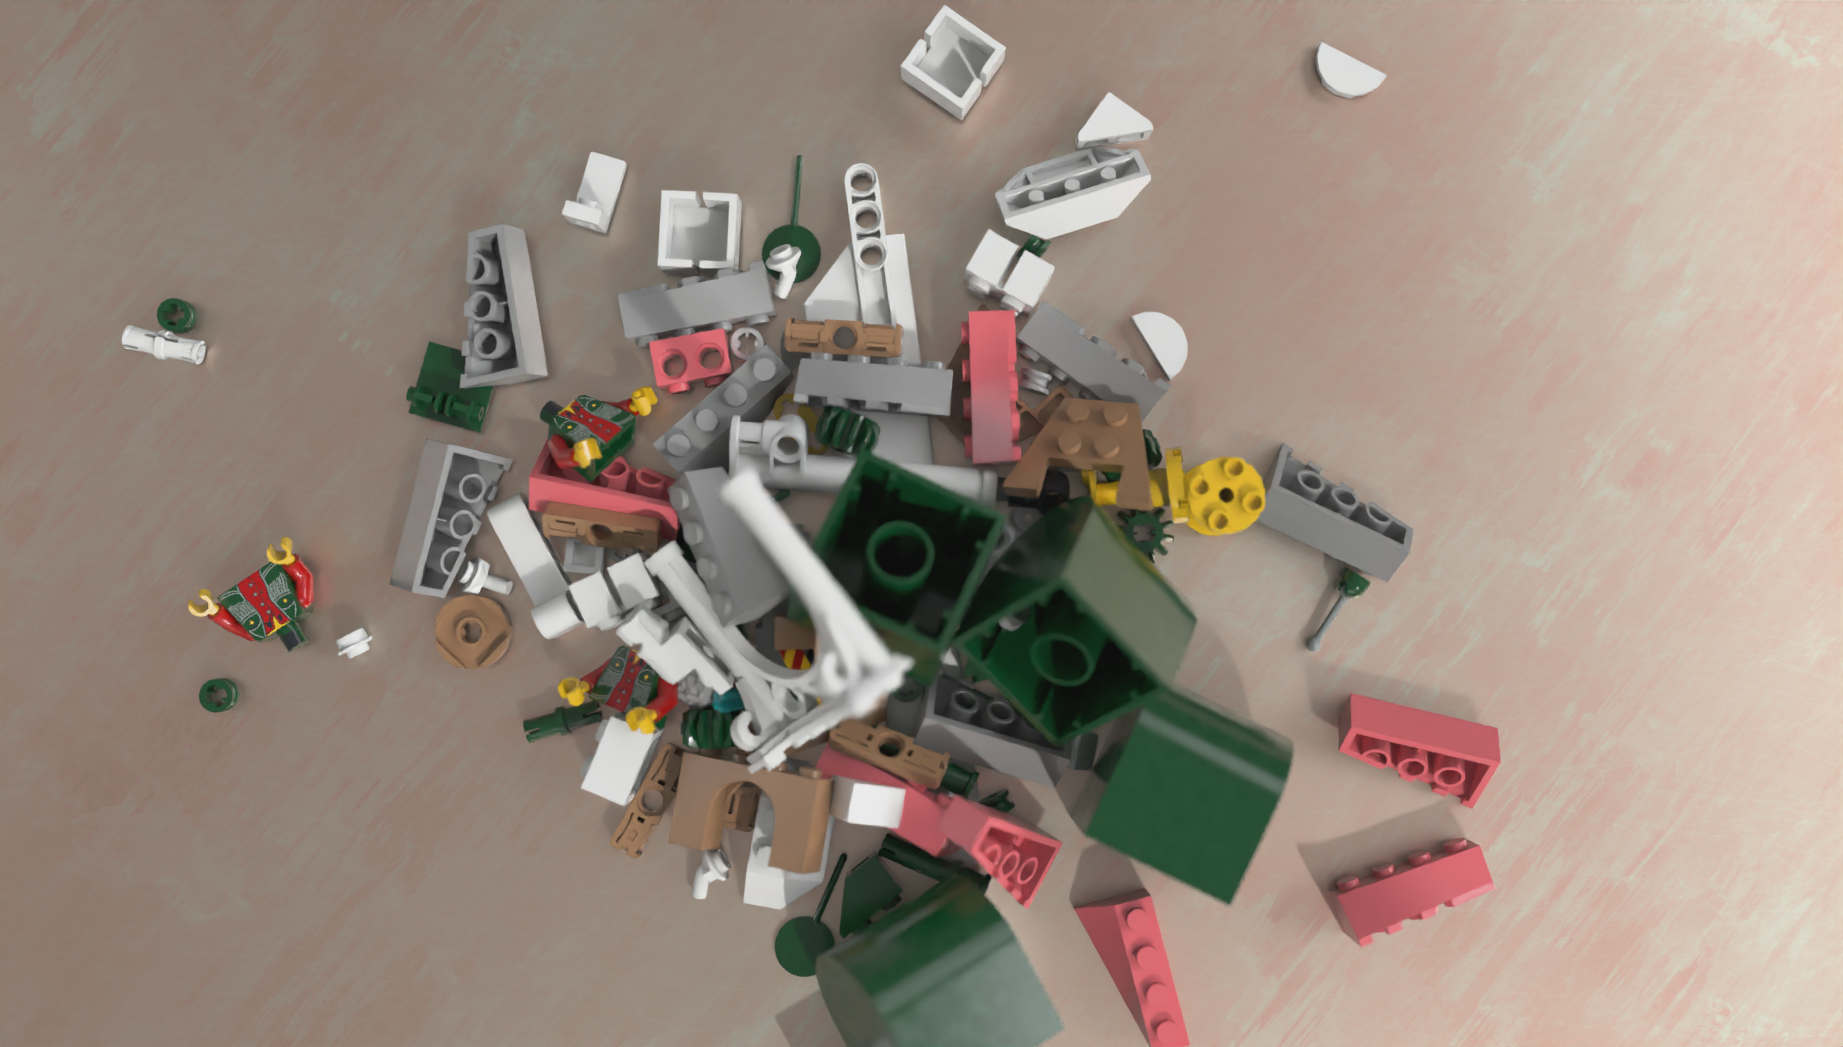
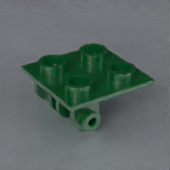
M429 342L416 387L410 386L406 394V400L411 402L408 413L481 433L494 386L460 388V374H465L466 356H462L461 350Z

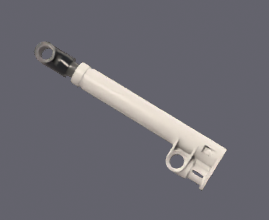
M790 414L780 417L778 421L765 420L764 423L743 422L739 415H733L730 430L731 480L746 469L753 467L762 479L760 485L763 488L838 494L857 458L808 454L809 428L806 421L800 416ZM784 437H791L795 440L790 441L785 439ZM890 461L988 507H995V501L1008 502V507L1037 509L1040 514L1045 516L1055 507L1070 500L1069 478L1065 473L1056 469L1047 470L1038 499L1005 495L1003 483L1006 477H998V470L984 469L979 471L978 468ZM1055 492V493H1059V494H1057V495H1049V494H1047V493Z

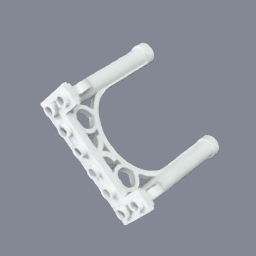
M753 467L740 473L718 492L728 505L732 504L809 607L816 624L819 639L818 656L813 668L792 670L779 666L755 650L735 625L722 628L718 615L712 608L707 588L682 557L684 552L675 540L644 562V565L653 576L658 575L738 680L735 684L747 711L741 713L733 720L731 736L735 744L741 749L755 751L747 758L751 764L747 769L751 774L764 766L768 772L787 758L783 751L790 745L797 749L810 738L813 739L825 729H830L844 717L848 718L853 714L857 719L876 704L874 700L882 694L886 695L903 681L900 673L912 664L908 657L902 660L898 654L890 656L760 485L762 479ZM789 689L797 695L800 703L792 697ZM817 697L822 701L817 704ZM750 721L756 731L755 736L748 731Z

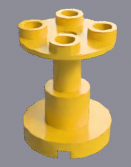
M1181 447L1165 449L1166 468L1148 470L1153 507L1171 505L1174 524L1190 522L1185 471L1182 469ZM1081 469L1083 484L1087 486V492L1091 494V498L1101 508L1102 506L1116 504L1115 497L1120 481L1099 484L1097 471Z
M1222 456L1204 464L1194 466L1185 473L1190 522H1185L1184 524L1196 533L1207 536H1219L1245 530L1257 520L1265 507V489L1261 476L1250 464L1239 457Z

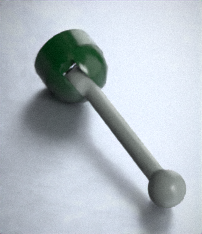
M1347 567L1344 568L1337 581V587L1341 595L1315 636L1310 637L1306 641L1308 650L1315 652L1320 649V640L1346 600L1361 597L1370 586V581Z

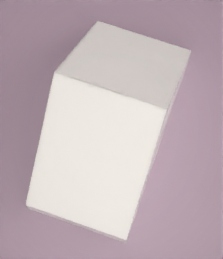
M1108 92L1078 133L1075 149L1082 150L1090 147L1149 139L1153 131V125L1147 118Z
M832 775L831 779H835L829 815L849 823L892 828L900 827L906 789Z

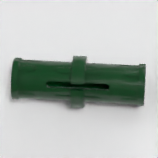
M592 700L567 709L561 706L555 708L554 713L530 720L526 719L523 721L524 732L540 728L529 732L526 738L529 743H534L535 741L560 733L562 736L572 734L574 729L594 723H601L603 721L602 710L586 714L596 711L597 708H600V704L598 701Z

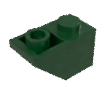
M876 850L846 873L839 934L843 939L851 933L854 935L873 923L870 918L880 909L886 913L902 900L899 894L903 892V883L882 857L878 856Z

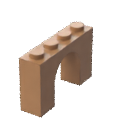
M699 748L698 752H683L668 843L697 850L720 848L728 801L741 785L746 782H752L765 791L772 802L775 812V828L768 866L800 874L820 872L835 779L821 777L822 770L812 767L800 766L799 772L788 770V763L783 761L769 772L764 766L751 774L747 769L751 765L747 760L750 756L749 754L732 753L730 758L721 756L722 749Z

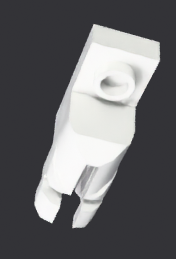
M643 603L627 614L618 624L619 628L615 630L616 634L628 646L642 643L637 655L644 659L670 684H675L695 669L701 682L709 688L713 687L720 696L732 687L735 679L734 675L702 633L686 616L668 629L669 623L652 612Z

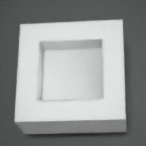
M567 538L563 571L592 575L601 571L603 574L606 548L582 544V540Z

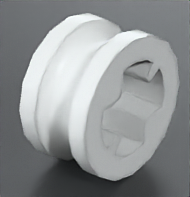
M744 327L734 333L730 344L735 356L741 361L746 362L765 346V341L759 331L754 328ZM746 336L750 339V336H754L757 338L754 342L757 348L754 353L750 354L747 350L746 354H742L739 351L742 348L740 343L742 337Z

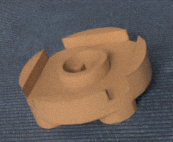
M476 594L450 600L439 611L434 627H436L435 645L439 654L451 665L463 669H478L494 664L506 652L510 638L513 635V627L504 608L495 600ZM467 623L470 625L478 623L480 625L479 633L481 637L479 640L475 638L470 641L466 640L467 630L464 627Z

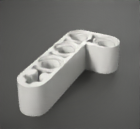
M520 492L488 509V518L535 605V608L531 610V614L541 634L548 640L555 639L584 624V619L568 587L572 582L567 572L563 571V565L549 538L544 536L543 527L533 510H529V501L525 495Z

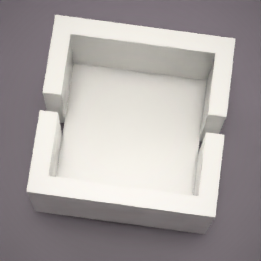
M943 5L926 29L924 40L919 39L902 63L901 79L962 121L981 94V87H986L1003 63L1006 47L949 7Z
M661 191L657 266L663 273L697 275V270L700 268L704 275L714 276L718 274V270L730 267L738 270L742 202L738 194L703 192V201L707 207H701V200L696 192Z
M988 229L965 269L964 282L969 284L967 290L984 300L988 296L996 298L1001 303L999 307L1001 310H1014L1015 318H1019L1020 315L1028 318L1047 286L1055 267L1025 250L1006 284L1002 283L1015 260L1013 255L1018 245Z
M638 553L608 567L609 573L604 576L599 571L568 586L587 628L599 627L601 631L611 630L618 627L621 620L640 604L644 603L651 611L662 606L660 599L664 595L658 585L659 577L657 574L653 576L644 565V562L651 557L650 554Z
M619 712L610 716L608 720L604 719L600 724L595 736V740L600 742L594 755L589 754L586 758L580 776L585 778L581 786L582 789L625 806L633 800L639 790L665 728L661 729L655 726L654 731L647 735L642 734L640 728L632 732L625 719L627 714Z

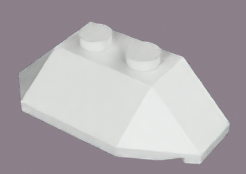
M1090 147L1021 169L1007 182L1003 189H999L995 193V198L1006 225L1044 239H1050L1117 218L1149 183L1151 175L1138 149L1123 151L1116 148Z
M787 757L783 761L788 763L787 769L799 772L800 766L811 767L806 760ZM762 789L746 871L743 903L780 910L822 883L835 817L829 815L820 872L800 874L770 867L768 864L775 828V812L770 798Z

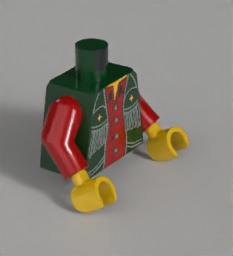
M642 386L631 394V398L620 402L600 401L587 395H579L565 408L553 401L547 402L540 412V420L549 425L548 448L557 466L562 469L573 468L585 479L592 482L634 443L636 416L638 414L641 416L648 415L651 411L650 405L658 402L650 386Z
M282 537L281 546L285 551H278L274 548L273 544L269 543L267 557L271 562L218 596L217 599L220 603H213V596L209 590L200 589L198 590V595L206 600L207 603L197 605L189 599L188 608L193 615L200 617L208 615L211 621L226 631L249 641H258L259 643L270 642L279 637L288 652H292L309 641L298 623L314 613L312 607L314 601V575L297 554H292V540L289 537Z
M622 645L600 667L581 677L580 682L574 677H568L561 680L557 688L561 698H567L569 704L573 706H579L584 702L585 692L590 694L588 698L627 714L625 719L632 732L640 728L642 734L647 735L654 731L655 726L663 729L668 712L678 704V682L673 685L670 684L644 659H641L637 655V651Z

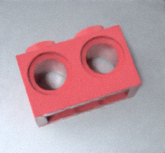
M723 328L649 342L657 387L661 390H668L669 395L691 391L690 385L704 383L705 388L718 387L726 378L734 373L728 335ZM709 351H718L721 354V362L714 369H706L702 364L703 356ZM675 357L682 358L684 361L682 372L676 376H669L666 372L668 361Z

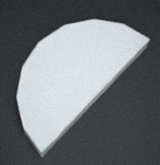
M1320 42L1314 59L1317 65V72L1322 79L1321 83L1335 95L1345 98L1365 95L1374 91L1387 76L1323 42Z
M1142 312L1131 316L1132 323L1167 380L1170 381L1181 371L1187 358L1188 342L1183 329L1173 318L1160 312Z

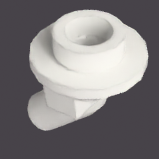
M789 244L774 248L769 253L771 257L765 263L769 269L781 272L773 294L782 299H786L796 277V264L801 256V250L798 247L791 248Z
M475 557L471 561H465L457 575V581L460 582V590L472 594H479L481 588L508 595L512 590L513 582L488 574L490 564L479 557Z
M704 850L702 865L698 867L695 874L692 890L694 898L705 899L710 882L716 879L726 881L729 878L728 870L731 868V864L722 850Z

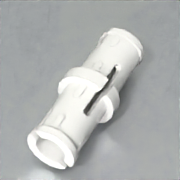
M128 325L122 334L123 348L154 354L155 358L167 360L168 358L200 364L205 356L206 346L204 341L178 337L171 331L162 329L157 332Z

